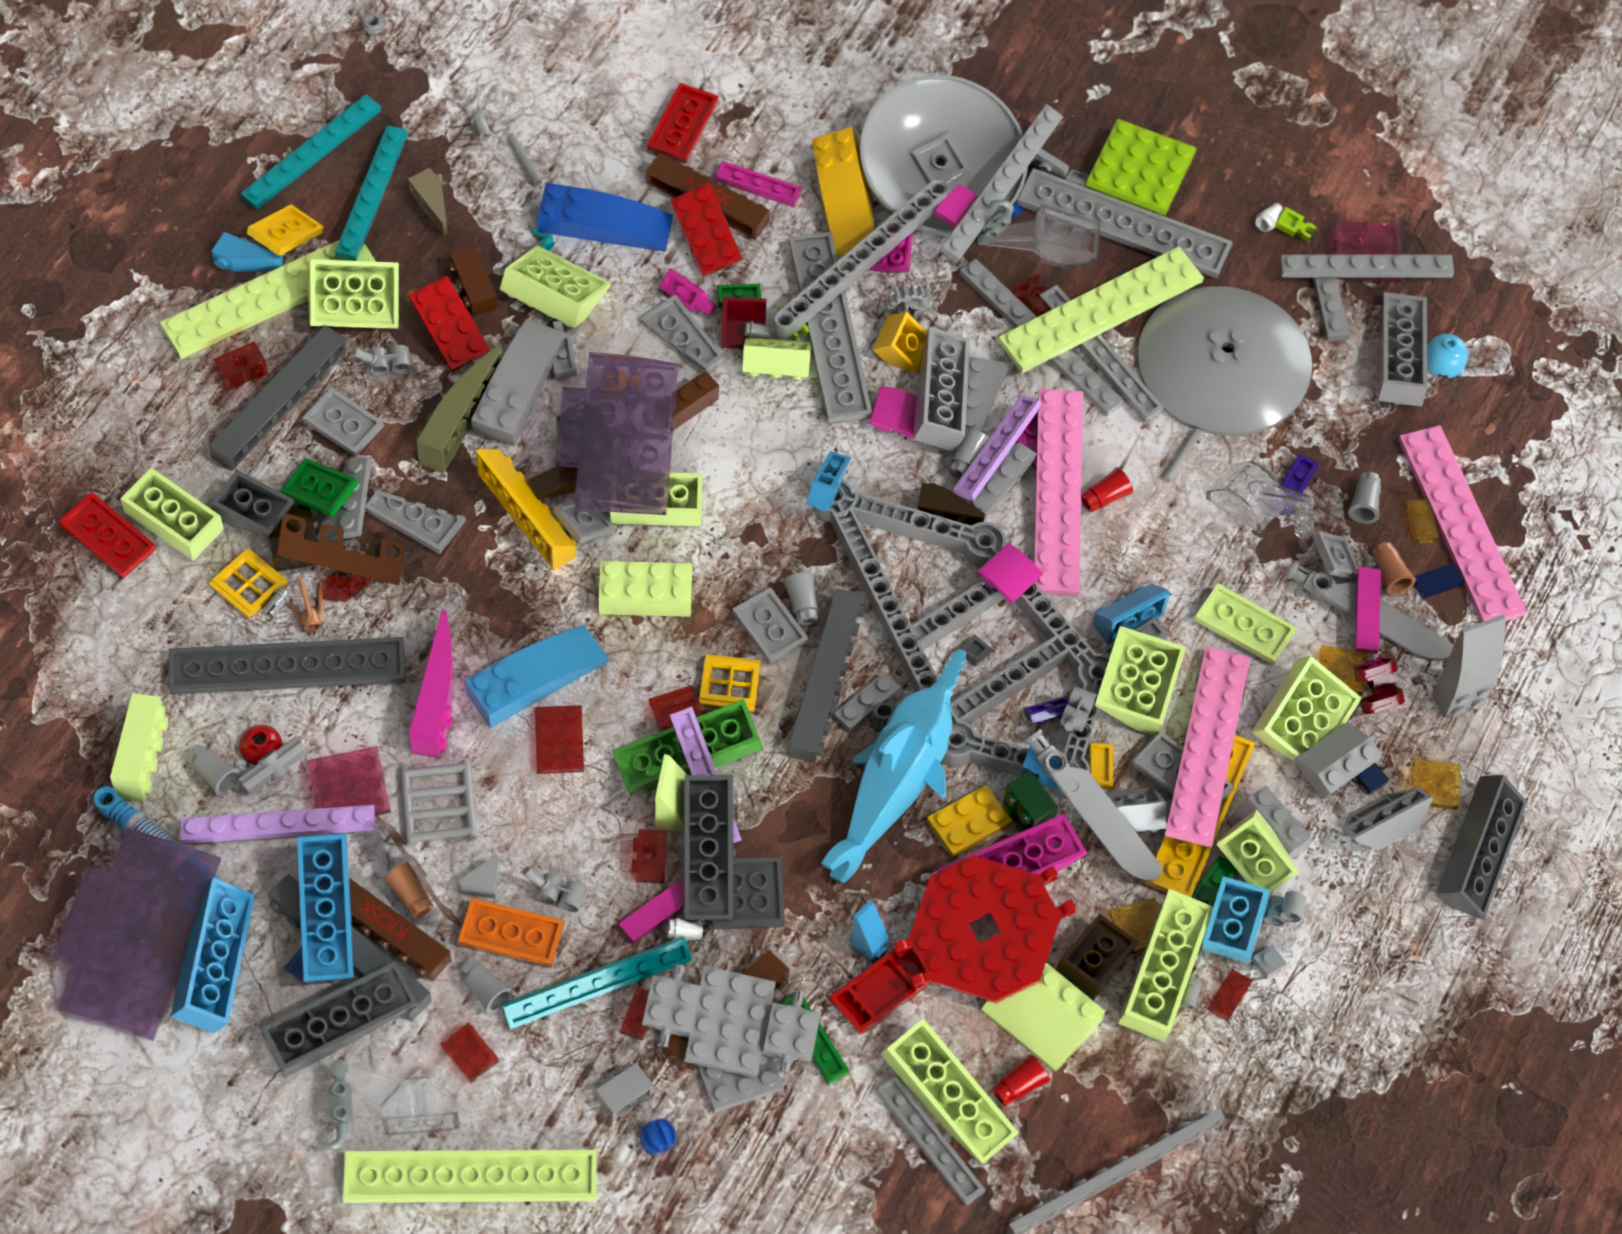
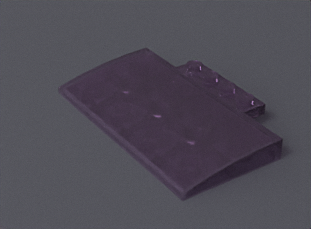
M589 352L586 388L563 387L556 466L578 467L575 510L667 515L678 364L637 356Z
M127 828L110 873L91 867L86 868L52 956L54 960L74 965L57 1010L64 1016L153 1041L182 966L201 902L210 879L216 875L221 858L176 842Z

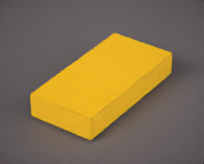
M1090 743V774L1102 789L1112 790L1113 744Z

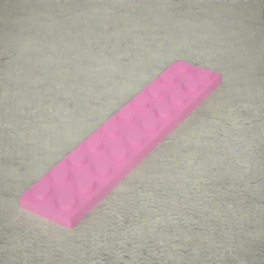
M1039 388L1038 400H1040L1041 407L1037 411L1034 564L1041 570L1043 575L1035 583L1044 594L1078 596L1080 583L1083 391Z
M1441 425L1400 435L1398 439L1480 621L1483 622L1503 614L1506 620L1525 616L1527 611Z
M1210 646L1205 647L1164 836L1207 847L1212 846L1250 656Z

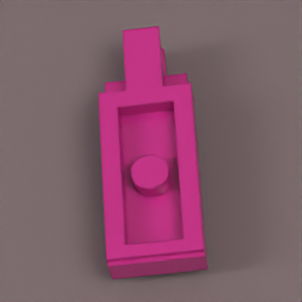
M671 268L667 271L659 286L660 289L670 296L676 294L683 305L692 311L701 312L703 310L707 314L714 313L717 305L708 300L709 295L706 291Z

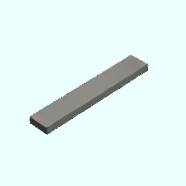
M895 1075L875 1088L876 1094L964 1206H967L985 1193V1188Z

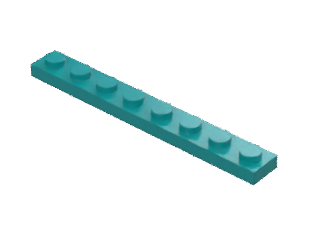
M365 94L241 193V198L257 211L380 113L381 106Z
M387 125L335 250V257L357 261L408 137V130Z
M682 936L503 1003L501 1005L507 1024L512 1029L672 969L675 964L680 966L690 962L692 958L687 941Z

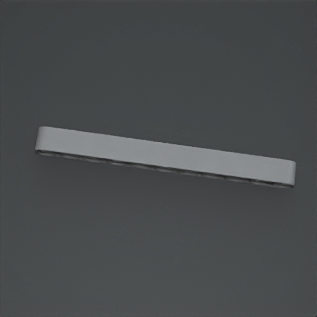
M940 179L931 181L778 311L774 318V331L776 335L781 338H788L931 217L935 213L936 208L947 197L948 186L946 182Z

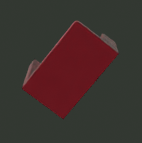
M723 297L721 348L743 349V328L745 322L753 321L754 324L766 325L767 299Z

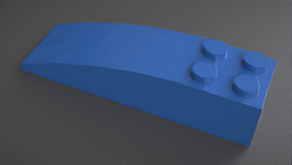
M545 183L537 220L538 231L545 234L549 233L558 236L666 252L673 214L605 192Z

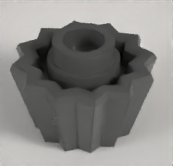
M886 702L874 706L868 719L871 723L870 728H873L875 732H881L895 707L891 703Z

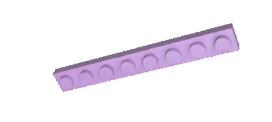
M374 805L181 818V842L183 844L375 831Z

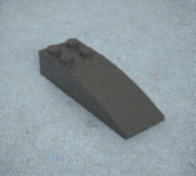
M685 775V920H733L734 777L733 775Z
M396 961L261 1027V1032L276 1064L285 1078L361 1039L418 1005Z

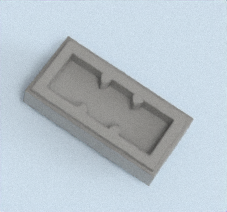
M1041 148L1030 162L1041 171L1064 180L1068 174L1069 166Z

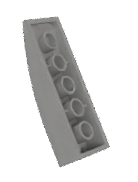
M1384 292L1379 344L1378 401L1422 406L1428 388L1427 298Z
M528 319L525 320L497 366L471 419L474 432L515 447L552 369L553 363L567 337V333Z
M929 326L917 388L913 440L953 452L956 451L963 440L966 426L970 339Z
M1504 614L1461 629L1432 694L1444 717L1458 716L1467 709H1478L1486 704L1500 670L1505 639L1506 618Z

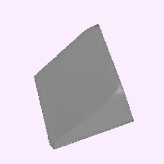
M1071 169L1065 180L1087 187L1086 183L1090 175Z

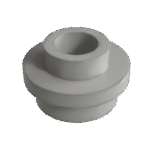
M376 14L366 16L363 21V29L369 34H377L384 28L383 20Z

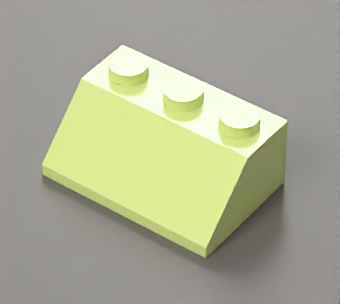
M746 337L742 372H747V375L759 376L760 373H765L773 378L790 375L792 379L797 380L809 377L811 342Z

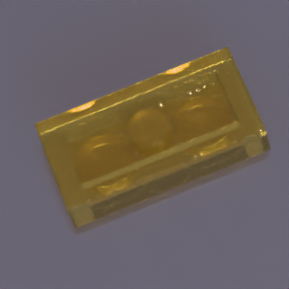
M1429 499L1407 501L1405 507L1415 544L1437 542L1439 535Z

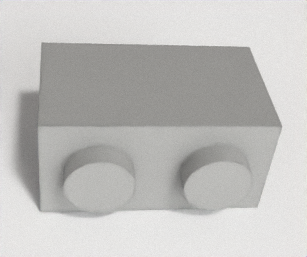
M637 1063L632 1066L627 1065L617 1073V1076L611 1080L605 1079L597 1086L596 1099L612 1121L654 1094V1085Z

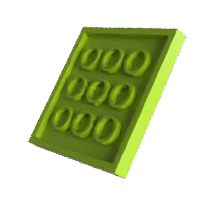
M1117 119L1087 180L1086 186L1166 216L1196 153V147Z

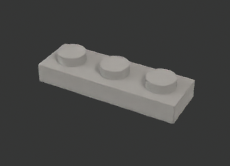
M884 672L834 713V718L850 733L871 715L874 706L879 703L888 702L899 693L900 686Z

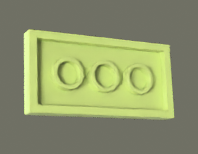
M1217 583L1194 621L1272 665L1276 663L1297 630V627Z

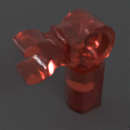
M1038 274L1033 275L1030 282L1018 283L1014 290V295L1036 317L1049 312V309L1034 295L1035 292L1044 291L1047 284L1046 282L1042 284L1036 283L1039 279Z

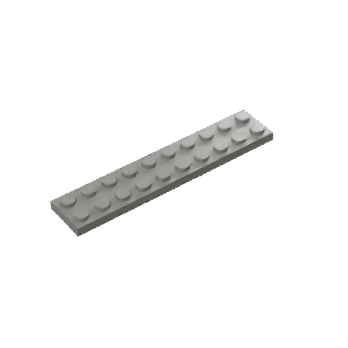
M1034 168L1017 202L1019 206L1157 257L1180 247L1200 273L1216 279L1233 241Z
M832 232L789 237V246L801 293L838 261ZM844 290L806 322L809 328V337L828 423L870 418L872 414Z

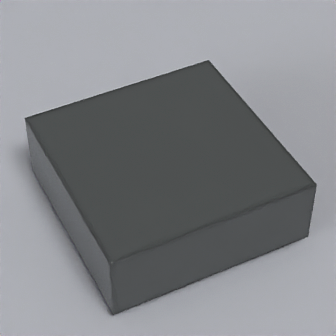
M975 634L960 648L966 652V659L974 666H977L992 650L990 646Z

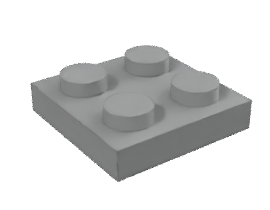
M591 496L557 505L553 510L555 516L578 544L611 535L616 529Z
M1319 531L1312 537L1315 542V549L1322 558L1325 571L1329 575L1356 580L1358 566L1346 538Z

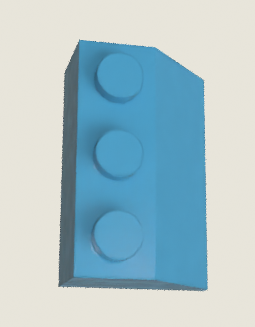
M1152 583L1146 587L1140 586L1129 596H1121L1112 605L1099 608L1095 612L1092 625L1106 644L1109 645L1116 640L1120 626L1134 630L1152 618L1157 619L1163 616L1170 592L1168 589Z

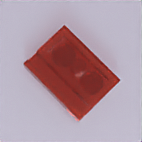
M693 685L649 698L648 701L660 731L673 727L670 715L692 707L696 717L704 715Z
M467 1023L451 1035L448 1040L440 1043L441 1048L470 1083L499 1063V1058L470 1023Z

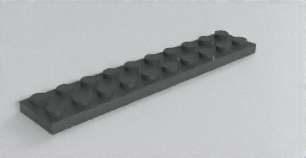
M404 637L169 649L170 694L405 682Z

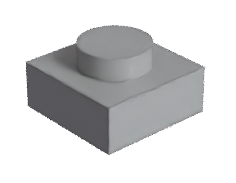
M1273 945L1264 949L1252 959L1266 979L1286 967L1287 964Z

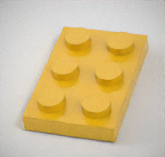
M289 205L248 226L247 234L280 256L322 234L324 226L293 205Z
M987 784L927 817L928 824L952 858L1012 825L1011 818Z

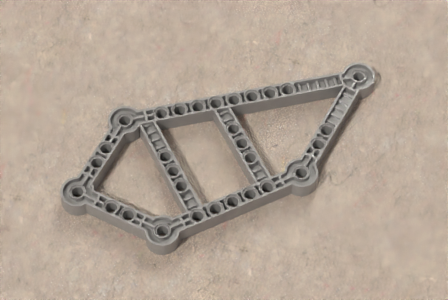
M843 479L835 497L837 501L833 502L829 511L818 510L813 507L814 512L820 519L832 524L914 691L918 692L929 688L922 685L925 683L932 687V684L937 683V676L924 650L1005 598L995 587L991 589L982 580L911 625L860 523L962 553L968 562L979 568L985 565L1005 546V534L1001 528L990 522H979L970 526L853 491V487L849 482ZM1036 583L1032 584L1025 591L1030 595L1022 594L1015 600V603L1048 641L951 703L952 731L949 735L948 749L941 761L943 764L951 767H960L970 762L1020 777L1023 764H1020L1018 761H1025L1029 749L976 734L970 723L1064 662H1067L1077 674L1076 686L1093 692L1098 696L1110 656L1095 653ZM875 590H882L883 592L878 593ZM972 599H978L980 602H975ZM889 608L893 611H886L884 609ZM1036 609H1043L1044 612L1037 611ZM959 610L963 613H956L954 611ZM936 622H942L944 625H939ZM1051 625L1058 626L1059 628H1052ZM894 627H900L902 630H896ZM1064 642H1071L1073 645H1068ZM903 646H910L912 648L905 649ZM912 665H920L921 668H915ZM1029 665H1034L1037 668H1030ZM1093 675H1099L1102 678H1095ZM1010 677H1017L1019 680H1013ZM997 688L1000 692H995L992 689ZM1095 703L1083 732L1074 729L1070 731L1063 752L1070 767L1086 769L1089 773L1090 767L1085 760V755L1099 710ZM1075 734H1082L1084 737L1080 738ZM951 741H957L960 744L954 745L951 743ZM996 754H1002L1005 758H999ZM1048 787L1053 795L1061 799H1067L1062 791Z

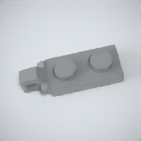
M562 321L553 322L554 329L564 332ZM565 332L567 337L553 363L555 379L577 376L572 339L569 332Z

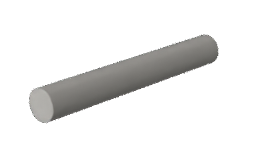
M514 133L509 134L507 139L534 186H539L542 181Z
M1195 428L1163 476L1164 481L1171 482L1202 434L1201 430Z

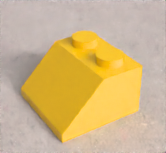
M907 311L888 315L872 350L885 363L918 373L921 367L927 332Z

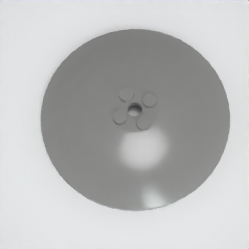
M919 76L892 87L874 104L861 131L859 144L860 163L871 192L878 202L893 215L931 181L936 179L946 182L948 186L947 196L958 184L979 196L1019 142L1023 133L1016 118L1007 106L984 87L955 76ZM935 158H942L945 161V165L938 166L935 163ZM1027 168L1003 200L1010 202L1012 205L1014 204L1023 188ZM998 206L994 213L998 210H1004L1005 207ZM935 213L917 228L920 231L937 235H951L953 232L952 225L936 217Z
M1226 286L1202 287L1172 297L1150 316L1141 333L1138 345V367L1143 384L1163 405V410L1172 418L1190 428H1197L1201 432L1214 435H1249L1267 430L1279 424L1300 405L1307 392L1312 375L1310 348L1302 330L1294 319L1269 299L1239 288ZM1230 347L1233 352L1226 353L1222 348Z

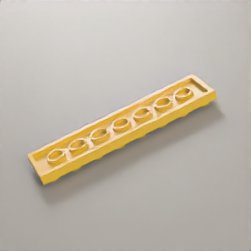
M1237 735L1234 736L1226 780L1234 785V789L1220 804L1212 846L1207 847L1165 836L1156 856L1162 867V873L1157 879L1146 881V885L1166 893L1169 889L1192 897L1252 754L1255 742Z

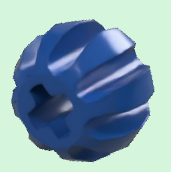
M666 1119L651 1121L643 1126L640 1131L641 1145L645 1151L652 1155L661 1154L671 1149L676 1143V1129Z

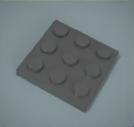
M781 857L734 858L733 920H712V928L785 927Z

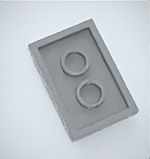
M332 387L303 416L305 424L355 457L384 427L382 420Z
M771 587L732 609V614L769 664L774 663L809 642L805 632Z
M761 1054L756 1078L698 1065V1071L714 1113L784 1090L774 1058Z

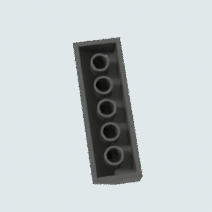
M1504 775L1480 776L1437 894L1449 907L1479 919H1485L1527 804V800Z

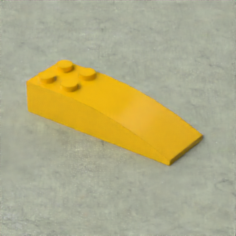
M852 127L812 139L821 194L837 257L847 254L875 230L868 186L860 163V141Z

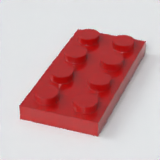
M680 82L647 144V150L656 154L661 153L686 164L719 102V96Z
M710 183L670 200L703 277L743 260Z
M448 276L408 295L410 302L451 372L485 356L491 351Z
M93 492L89 493L58 520L59 526L123 579L157 550L156 545Z

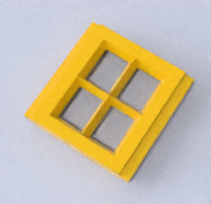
M248 548L217 574L209 583V586L249 618L270 601L274 595V590L283 589L288 580Z
M706 654L699 705L722 708L744 699L749 711L754 712L761 660Z

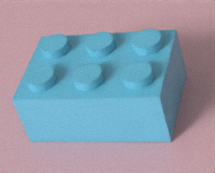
M1223 876L1202 943L1203 951L1250 964L1270 898V889Z

